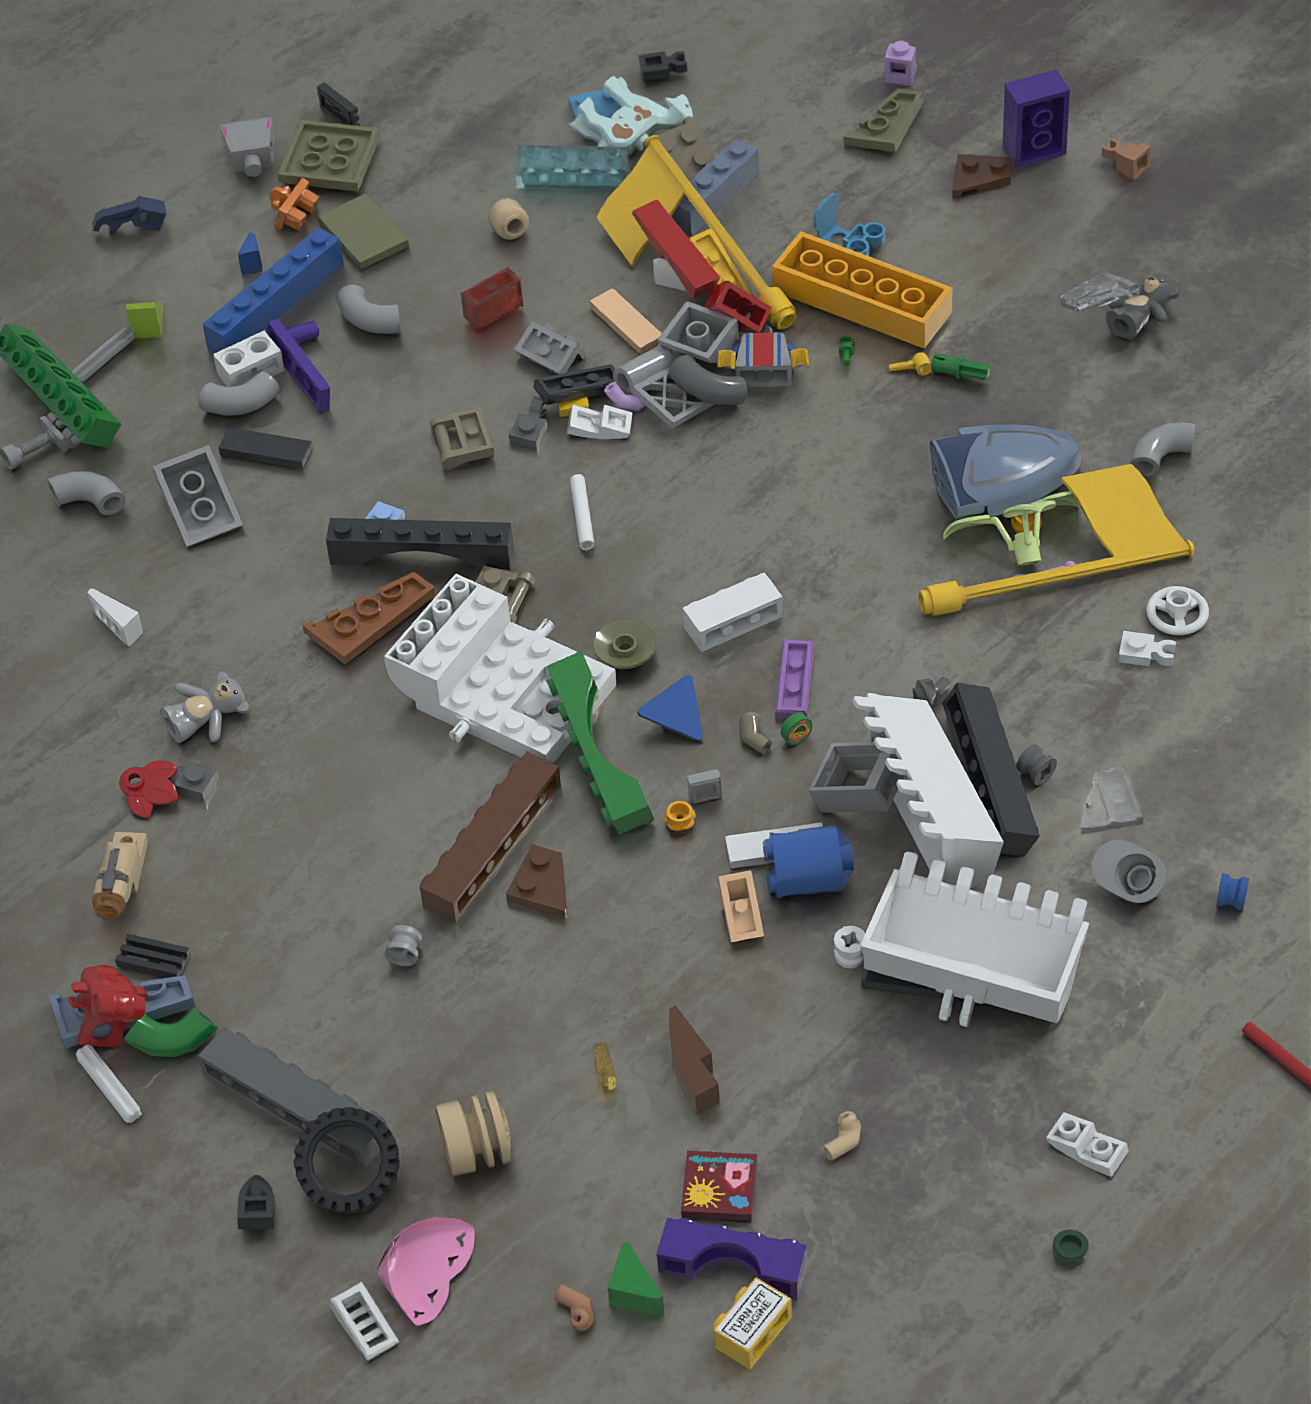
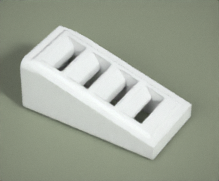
M91 588L87 592L93 613L124 644L131 646L142 635L143 629L137 611Z
M362 1282L331 1299V1310L367 1362L399 1344L397 1337ZM358 1302L361 1303L362 1307L348 1314L346 1309ZM368 1313L369 1318L355 1325L353 1320ZM374 1323L378 1328L364 1336L361 1335L360 1331ZM383 1334L386 1340L369 1348L367 1342Z

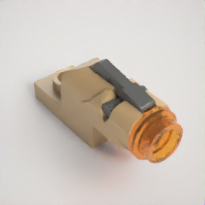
M115 832L113 841L106 843L92 896L94 913L100 918L107 920L117 919L120 913L125 910L130 893H137L148 845L147 833Z

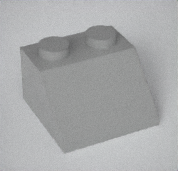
M686 301L658 338V344L709 363H718V351L732 350L735 345L740 343L737 319Z

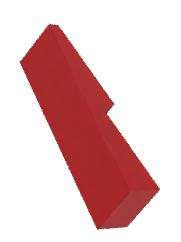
M657 199L633 210L632 215L661 259H667L692 299L711 291L714 286L718 285L720 276Z

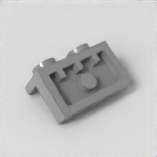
M532 321L514 348L518 355L556 375L566 373L576 356L584 359L586 353L579 347L581 345L579 340L569 334H566L564 338L558 334L559 331L545 322L541 326Z

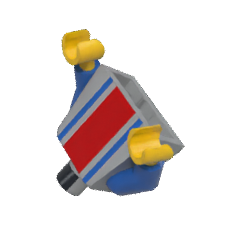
M764 325L760 333H745L742 335L741 343L735 345L732 350L718 351L717 367L735 369L736 376L743 377L747 387L792 386L791 366L792 368L803 365L809 366L808 350L805 348L796 349L791 343H786L785 335L781 332L772 333V328L768 325Z

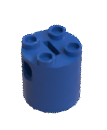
M835 825L799 829L788 833L772 832L769 833V839H764L763 841L765 861L771 860L772 872L767 874L769 894L776 893L777 899L796 894L813 895L843 891L854 870L851 843Z

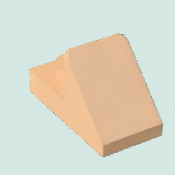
M751 870L718 876L721 909H724L730 942L764 936Z

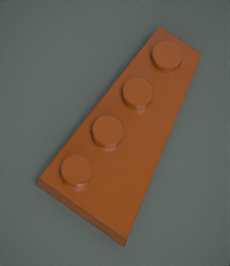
M412 572L379 588L380 592L371 597L362 596L353 600L354 605L342 611L335 609L326 613V618L317 623L310 621L303 624V631L346 665L436 595L435 587L417 573Z

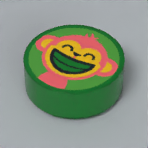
M803 713L792 714L782 724L780 735L790 745H798L811 733L812 721Z

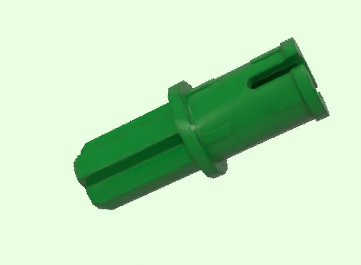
M935 353L931 362V370L933 372L955 375L957 379H961L963 376L984 381L989 378L991 371L989 364L966 360L965 356L958 358Z

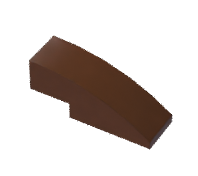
M675 1005L669 1009V1032L673 1066L686 1100L695 1114L698 1115L720 1103L719 1083L711 1074L713 1072L712 1052Z

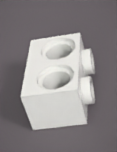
M265 331L213 354L217 375L227 387L244 384L251 380L258 372H265L273 377L284 371L281 350Z

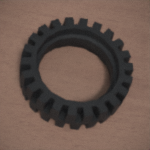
M353 1107L334 1108L327 1113H321L317 1119L311 1120L306 1125V1130L301 1132L298 1145L295 1146V1159H293L296 1178L303 1191L312 1201L327 1210L351 1214L370 1209L371 1206L377 1205L385 1195L389 1194L393 1183L396 1182L398 1177L400 1153L392 1132L379 1118L362 1109H355ZM345 1126L361 1128L371 1134L379 1146L381 1156L378 1175L370 1186L359 1193L349 1195L332 1193L323 1187L315 1175L313 1165L316 1146L324 1135L335 1128Z

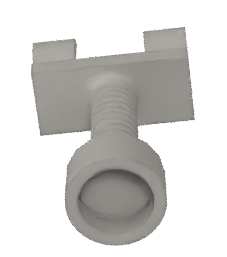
M52 411L47 417L43 416L40 418L44 434L18 447L9 444L0 449V455L5 465L12 470L22 465L23 456L38 450V448L40 449L48 443L54 442L65 453L68 451V448L79 446L81 441L68 427L64 429L66 425Z

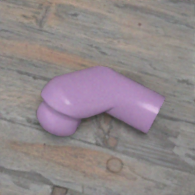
M616 382L610 383L604 390L618 409L638 412L646 406L634 394H625Z

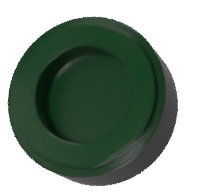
M1068 1229L1059 1232L1053 1240L1052 1254L1054 1259L1066 1267L1081 1265L1088 1256V1240L1084 1234L1077 1230Z

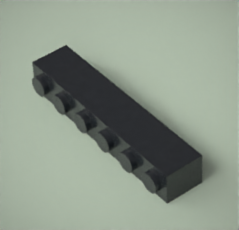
M957 682L942 702L962 766L1004 842L1000 853L1025 856L1040 837L1039 830L1035 823L1030 803L1022 785V780L1018 773L990 687Z

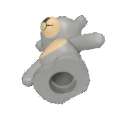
M223 671L218 673L217 682L213 684L208 692L184 682L177 683L175 685L176 692L189 698L183 703L162 707L160 715L165 727L177 743L187 740L207 722H209V739L212 742H216L219 740L221 733V713H231L234 711L246 713L249 710V705L244 700V691L239 683L229 678L228 674Z

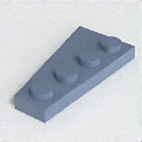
M185 975L142 981L140 987H143L148 994L145 997V1014L153 1020L195 1007ZM60 993L48 995L65 1049L79 1045L77 1038L85 1010L71 1007L67 1000L69 997L61 998ZM76 993V996L70 997H79V993ZM138 1020L126 1023L125 1029L133 1027ZM100 1024L93 1029L92 1035L96 1038L106 1036L110 1033L111 1026Z

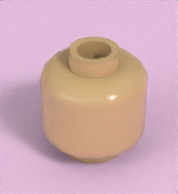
M501 199L491 207L489 223L501 238L514 240L526 232L529 225V217L522 206L515 200Z

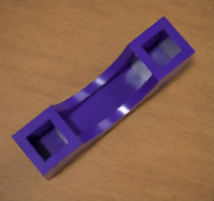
M667 1217L656 1253L659 1273L693 1279L699 1271L712 1263L734 1261L747 1266L757 1275L758 1279L795 1300H798L807 1266V1245L800 1244L796 1240H780L765 1237L758 1232L744 1233L734 1231L722 1225L708 1226L698 1224L687 1218L673 1219Z

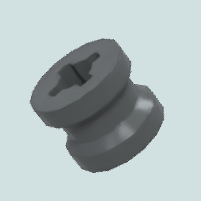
M1036 744L1024 750L1016 763L1017 770L1022 774H1028L1030 780L1036 785L1045 783L1052 776L1057 766V760L1050 755H1044L1043 749Z

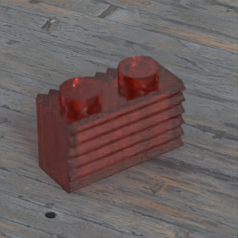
M509 267L460 293L463 316L477 330H482V327L486 328L492 322L505 317V314L510 315L515 309L524 306L521 278Z

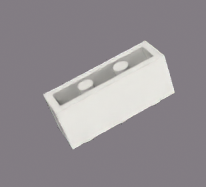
M765 572L683 607L684 629L698 649L704 652L782 618V595Z

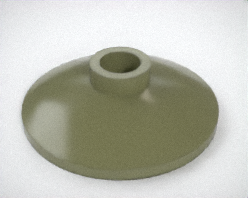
M619 619L609 622L599 629L594 637L593 646L597 658L605 665L617 669H629L640 666L651 658L656 648V639L653 631L646 624L633 619Z

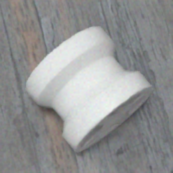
M845 926L835 933V961L844 968L852 969L864 964L863 951H861L860 945L865 932L859 927Z

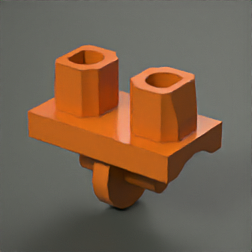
M302 178L292 192L288 186H284V188L274 187L270 191L269 198L272 202V209L277 210L279 208V218L275 222L274 227L282 230L285 225L299 230L307 214L297 208L301 207L309 213H312L315 209L319 196L307 190L309 186L308 180Z

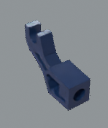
M138 196L134 201L106 209L103 208L95 214L92 223L93 231L99 232L102 225H108L109 234H114L123 223L132 221L135 227L161 230L166 216L165 202Z

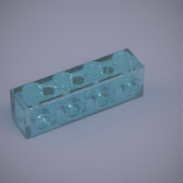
M519 145L515 164L517 188L615 190L630 173L629 147Z

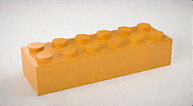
M802 231L798 233L772 265L773 287H779L787 297L924 349L952 313V287Z

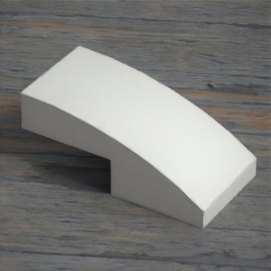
M573 405L569 414L567 434L594 439L628 438L632 412L604 405L601 412Z

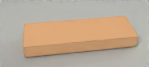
M613 288L590 300V308L640 355L660 345L658 344V338L662 333Z

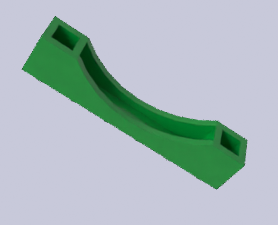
M577 652L547 665L551 677L546 679L552 696H560L562 703L557 704V708L563 722L569 720L573 728L567 731L574 748L579 746L582 748L584 754L578 757L585 774L592 772L595 780L589 783L596 800L603 798L606 806L600 809L607 826L614 824L620 835L655 820L638 780L610 764L595 745L592 732V715L599 690L583 652Z

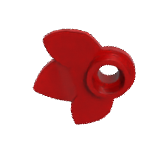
M156 760L148 763L143 768L131 767L122 773L119 779V786L123 794L128 796L129 808L135 815L148 819L152 814L154 805H165L179 800L175 786L169 780L176 774L177 766L168 761ZM140 778V782L138 784H130V781L132 779Z

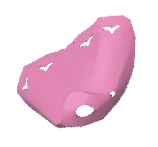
M435 1217L426 1219L401 1229L383 1253L378 1265L377 1276L415 1325H422L432 1321L444 1306L449 1295V1281L463 1270L473 1252L475 1242L473 1225L453 1218ZM465 1233V1236L462 1238L464 1244L461 1247L456 1237ZM458 1256L457 1259L453 1260L452 1266H449L448 1257ZM437 1289L438 1292L433 1296L434 1302L431 1303L427 1295ZM414 1311L425 1313L423 1315H418L417 1318H414Z

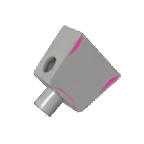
M272 117L220 125L224 149L235 172L245 171L248 176L256 177L260 175L262 169L273 166L275 134Z

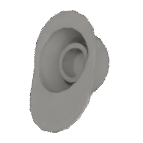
M1112 840L1101 845L1095 852L1091 863L1092 874L1098 884L1119 897L1134 903L1148 902L1157 897L1159 893H1162L1167 879L1166 868L1160 858L1124 840Z

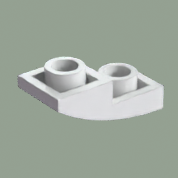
M1063 1112L1046 1137L1048 1143L1065 1155L1110 1177L1113 1176L1129 1152L1126 1142L1098 1133L1095 1130L1094 1123Z

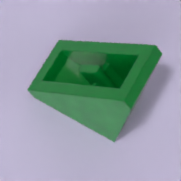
M630 1243L622 1244L607 1287L609 1306L655 1317L664 1315L663 1295Z

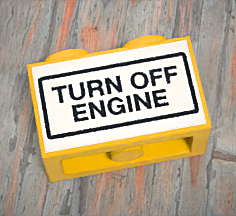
M755 1278L748 1287L744 1286L739 1290L734 1299V1305L727 1313H721L716 1319L712 1328L715 1349L751 1370L791 1320V1298L760 1279Z

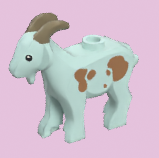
M613 75L603 84V91L615 99L622 108L616 111L611 118L604 117L594 110V103L588 97L578 106L580 113L572 123L568 124V128L586 139L596 141L599 154L606 153L612 157L622 158L628 157L637 148L639 150L644 149L645 141L655 131L671 130L693 121V114L688 98L685 95H680L675 99L666 97L665 101L670 107L667 109L646 97L631 93L627 88L626 81L622 77L617 79Z

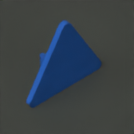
M685 675L637 711L638 716L695 741H700L703 737L693 677L691 675Z

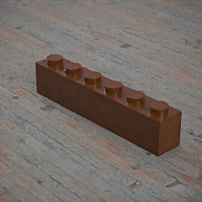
M525 752L519 761H515L512 764L507 777L501 784L498 783L494 787L491 797L484 806H480L476 810L474 818L467 828H463L458 833L456 842L449 851H445L441 855L438 865L432 873L427 874L422 879L419 890L424 908L455 923L458 921L561 787L558 765L529 752Z

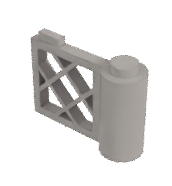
M659 345L616 368L613 372L614 382L618 384L625 394L633 393L670 428H674L714 404L703 400L699 403L686 401V396L691 394L685 392L679 385L666 383L671 378L668 373L669 367L676 357L670 348ZM649 389L662 391V397L650 396L646 391ZM666 392L682 394V400L666 398ZM665 407L679 408L682 410L681 413L673 417L665 409Z

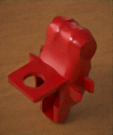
M97 965L95 967H86L81 973L80 982L71 984L72 990L75 993H79V997H69L67 999L69 1005L73 1008L85 1010L77 1038L79 1045L116 1048L121 1043L126 1023L140 1020L144 1017L146 1011L145 997L148 996L146 990L143 987L133 986L126 976L118 973L112 966ZM100 1024L111 1026L110 1033L103 1038H96L92 1035L93 1029Z

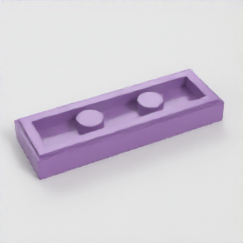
M783 639L775 719H787L795 713H803L808 717L814 641Z

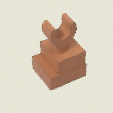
M1111 138L1110 148L1102 146V156L1106 159H1115L1116 171L1133 181L1151 166V146L1143 142L1138 146L1131 142L1123 146L1119 140Z

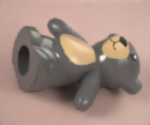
M1148 277L1140 283L1138 296L1113 299L1109 302L1111 310L1107 312L1106 322L1110 331L1116 336L1133 339L1146 325L1151 314L1155 316L1157 321L1165 322L1167 314L1163 307L1171 299L1178 298L1180 292L1178 289H1173L1166 280Z

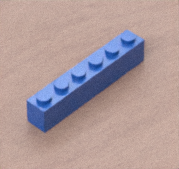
M317 228L202 323L207 348L217 353L264 331L268 327V321L281 317L344 264L340 239L321 228Z

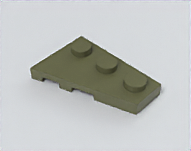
M905 89L895 90L877 106V112L872 117H865L859 122V128L856 131H849L843 136L844 145L896 152L924 102L923 92Z

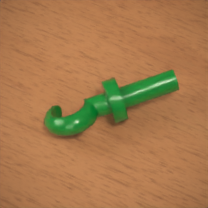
M842 336L839 338V341H846V343L839 347V355L843 357V365L848 366L850 364V357L853 355L855 341L850 336Z

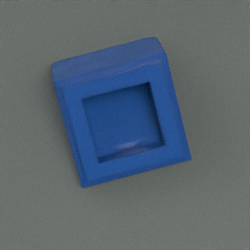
M253 232L247 235L238 253L240 270L243 275L260 272L263 269L258 243Z

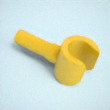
M922 352L917 353L908 362L889 364L890 371L915 368L920 376H925L932 372L930 360Z

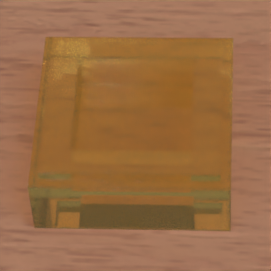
M607 1043L594 1044L595 1066L602 1089L605 1091L616 1089L615 1070Z

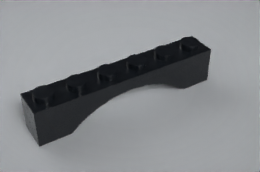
M330 518L326 536L330 565L360 566L371 559L386 554L422 551L452 556L468 562L479 569H482L483 566H488L501 570H511L514 550L511 523Z

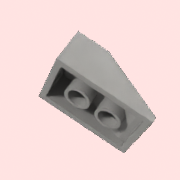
M209 445L153 466L155 480L187 548L243 527V523Z

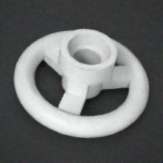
M1171 586L1157 591L1150 597L1146 606V613L1150 623L1158 630L1166 634L1182 636L1194 633L1205 625L1209 617V607L1206 600L1198 592L1187 587ZM1198 606L1200 614L1197 620L1189 625H1185L1184 617L1187 615V611ZM1156 609L1167 612L1174 619L1175 626L1161 621L1156 614Z

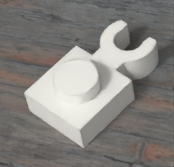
M1123 631L1118 662L1150 667L1151 660H1156L1163 666H1172L1174 654H1167L1165 652L1175 653L1176 642L1172 640L1154 642L1155 635Z

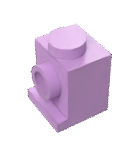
M897 41L894 44L889 43L885 55V83L911 86L917 70L916 47L909 46L905 41ZM894 70H904L906 73L894 72Z

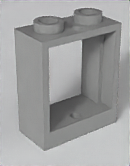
M874 742L831 743L808 791L822 813L888 811L898 791L896 782L899 779L903 780L905 775L894 773L887 768L885 764L887 758H898L896 754H889L879 750ZM872 770L865 786H842L848 771Z

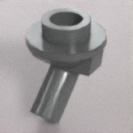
M946 677L940 678L935 684L929 678L917 680L916 687L912 689L913 698L927 700L931 708L938 706L937 697L950 687L951 682Z

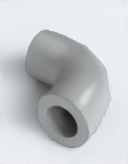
M347 285L339 290L337 294L339 307L345 319L357 328L374 334L401 333L397 304L377 305L370 303L366 299L364 289L357 285Z
M258 372L251 380L238 386L226 387L212 382L207 383L199 394L198 405L200 409L223 416L244 415L262 408L273 400L279 393L280 388L277 381L271 375L265 372Z
M1166 423L1150 429L1137 440L1129 464H1132L1143 477H1149L1158 472L1160 461L1165 455L1172 452L1192 453L1195 423Z
M72 471L47 479L50 492L59 507L74 501H88L93 503L101 514L112 515L120 511L126 502V497L114 482L94 472Z

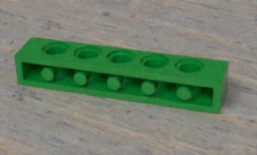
M5 323L0 331V356L82 443L108 448L122 423L31 329Z

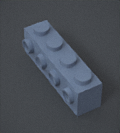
M735 139L714 160L707 163L702 171L689 180L714 215L720 212L759 175L758 149ZM686 195L671 216L682 231L690 237H693L707 224Z

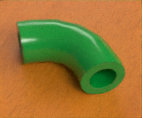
M192 1007L181 1020L171 1024L159 1023L144 1014V1017L133 1025L123 1040L150 1056L174 1058L197 1050L214 1035L219 1027L202 1012Z

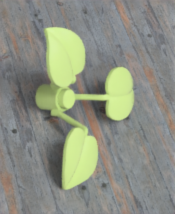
M1065 491L1044 497L1030 504H1020L1005 509L1003 514L1006 518L1022 515L1024 532L1015 534L1014 541L1011 540L998 517H991L990 515L959 519L946 528L943 538L945 540L950 534L966 527L994 524L1008 544L1009 551L1014 550L1017 566L1031 565L1042 561L1039 550L1041 512L1052 509L1056 505H1070L1080 508V505L1071 491ZM1035 513L1034 532L1029 531L1028 514Z

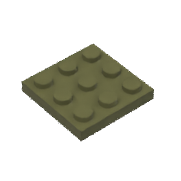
M300 120L278 172L279 182L298 184L304 178L309 181V186L359 191L380 139L379 128Z

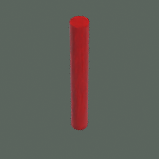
M1251 1021L1243 1027L1242 1032L1311 1088V1070Z

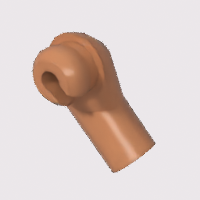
M562 1284L555 1294V1300L570 1308V1322L572 1326L581 1331L590 1328L594 1321L591 1299Z

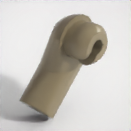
M747 711L739 719L740 739L759 753L765 754L770 749L772 742L758 733V728L760 727L758 722L762 721L761 716L757 712Z

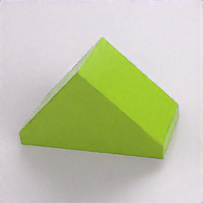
M163 303L126 304L130 328L135 334L134 339L162 337Z

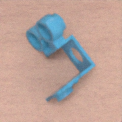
M833 192L828 198H824L814 213V229L817 230V237L833 243L831 241L833 236L844 235L843 244L837 245L869 256V248H879L885 241V227L877 222H871L865 226L858 223L851 231L837 226L836 212L839 207V194Z

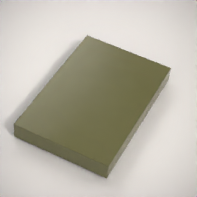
M366 193L318 216L319 224L328 233L340 239L341 248L361 270L409 247L408 238Z

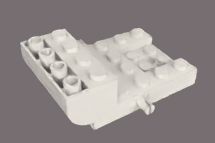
M455 574L384 656L386 670L390 679L400 691L415 700L416 708L454 726L453 730L449 732V737L453 741L456 739V742H460L462 737L469 733L520 758L525 752H529L551 763L557 760L571 742L567 731L573 728L570 720L563 722L560 713H548L549 710L557 708V704L562 703L559 695L552 696L546 679L551 677L547 665L577 652L546 638L555 628L550 620L548 622V619H544L534 631L511 622L507 596ZM584 655L599 690L594 703V714L616 687V673L614 668Z

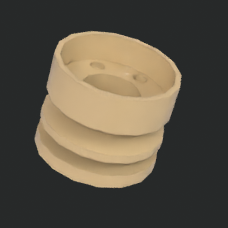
M494 1091L484 1093L487 1108L483 1110L481 1109L478 1097L476 1095L471 1096V1113L467 1114L464 1113L458 1100L435 1105L439 1129L453 1177L476 1172L475 1155L478 1154L483 1155L489 1168L494 1167L493 1150L498 1151L502 1164L511 1162V1134L504 1109L497 1101Z

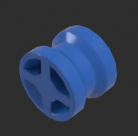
M1222 873L1216 906L1232 905L1236 910L1243 911L1249 878L1233 879L1229 874Z

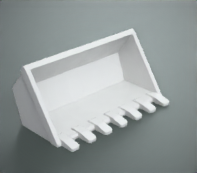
M867 693L866 697L854 696L852 701L855 707L867 712V717L863 719V722L868 728L869 742H874L876 747L883 752L896 754L898 758H887L885 761L890 771L905 775L903 780L899 779L896 782L898 791L893 801L929 870L932 861L939 859L946 862L942 879L944 883L956 886L962 867L974 870L970 888L988 879L994 873L1004 842L927 700L882 696L874 693Z
M907 851L904 854L900 870L894 869L861 942L860 949L863 951L864 969L934 988L937 992L944 993L939 1014L940 1020L947 1021L950 1017L954 996L965 999L959 1016V1024L961 1026H968L975 1002L980 1004L987 1003L1058 1023L1070 997L1081 949L1090 924L1083 921L1088 902L1084 899L1075 898L1069 917L1056 914L1055 910L1059 893L1047 890L1041 909L1027 906L1031 886L1022 882L1017 884L1012 901L998 898L1002 877L993 874L988 877L984 893L970 890L974 870L968 867L960 869L956 886L944 883L942 879L946 862L939 859L932 861L928 878L914 874L918 855Z

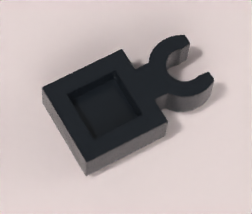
M665 51L638 55L643 81L670 77L669 72L672 71L675 73L687 72V61H685V53L682 51L675 52L671 56H666Z

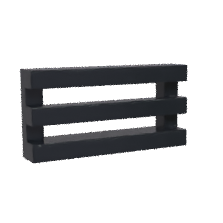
M323 82L317 86L321 109L341 124L360 126L357 122L359 121V116L356 114L358 107L327 83Z
M127 934L125 938L126 944H122L120 948L121 955H117L115 962L117 967L170 978L181 976L191 954L188 947ZM131 955V956H136V957L148 959V961H143V960H139V959H135V958H130L129 956ZM160 962L175 965L176 968L161 965Z

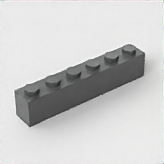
M225 1027L198 1055L204 1076L299 1132H304L307 1128L306 1125L311 1120L317 1119L318 1115L323 1112L327 1113L334 1108L353 1107L367 1111L358 1106L357 1102L350 1096L339 1095L331 1090L324 1081L310 1078L297 1065L293 1063L286 1064L278 1059L271 1050L267 1048L261 1049L252 1044L244 1034L240 1032L233 1033ZM372 1110L369 1112L386 1125L385 1119L379 1113ZM352 1126L335 1128L324 1135L319 1144L363 1170L380 1152L379 1146L371 1134L364 1129Z

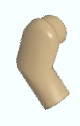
M847 1111L840 1114L838 1117V1124L840 1125L838 1138L823 1146L824 1153L830 1161L852 1150L859 1143L861 1124L853 1112Z

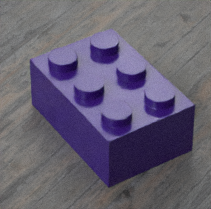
M1057 69L1005 83L1002 147L1008 157H1013L1015 168L1067 154L1070 89Z

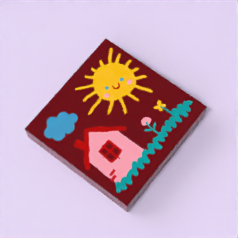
M687 1150L681 1217L752 1221L757 1154Z

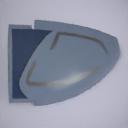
M1014 424L964 427L958 429L959 435L955 434L930 440L934 484L937 492L956 520L983 514L985 506L988 515L992 517L1003 514L1005 509L1012 506L1030 504L1064 484L1060 479L1072 476L1081 466L1080 447L1075 439L1066 432L1045 427Z

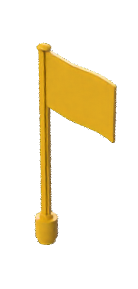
M658 135L650 136L645 143L647 149L632 172L608 197L597 215V219L633 267L644 247L650 242L632 215L633 210L657 199L669 215L672 216L686 195L759 293L758 299L772 307L767 317L770 324L779 330L790 327L797 319L795 307L779 287L767 286L660 143V137Z
M1132 464L1062 477L1060 480L1077 499L1094 534L1112 557L967 587L958 586L955 580L925 587V590L918 592L919 605L923 615L937 616L962 610V604H965L967 600L1183 556L1190 558L1195 551L1194 545L1190 540L1184 541L1165 517L1148 482Z

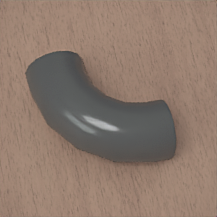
M690 355L678 357L669 367L668 373L673 381L685 392L700 400L718 405H741L747 399V384L743 377L722 376L711 373L702 368Z

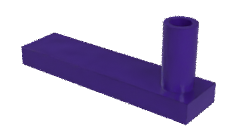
M279 319L268 321V336L281 350L285 368L319 413L330 410L331 387L297 344L319 337L317 323L310 321L285 328Z

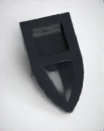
M260 1175L252 1176L240 1189L237 1214L238 1229L260 1230L273 1228L274 1226L273 1190L269 1183Z

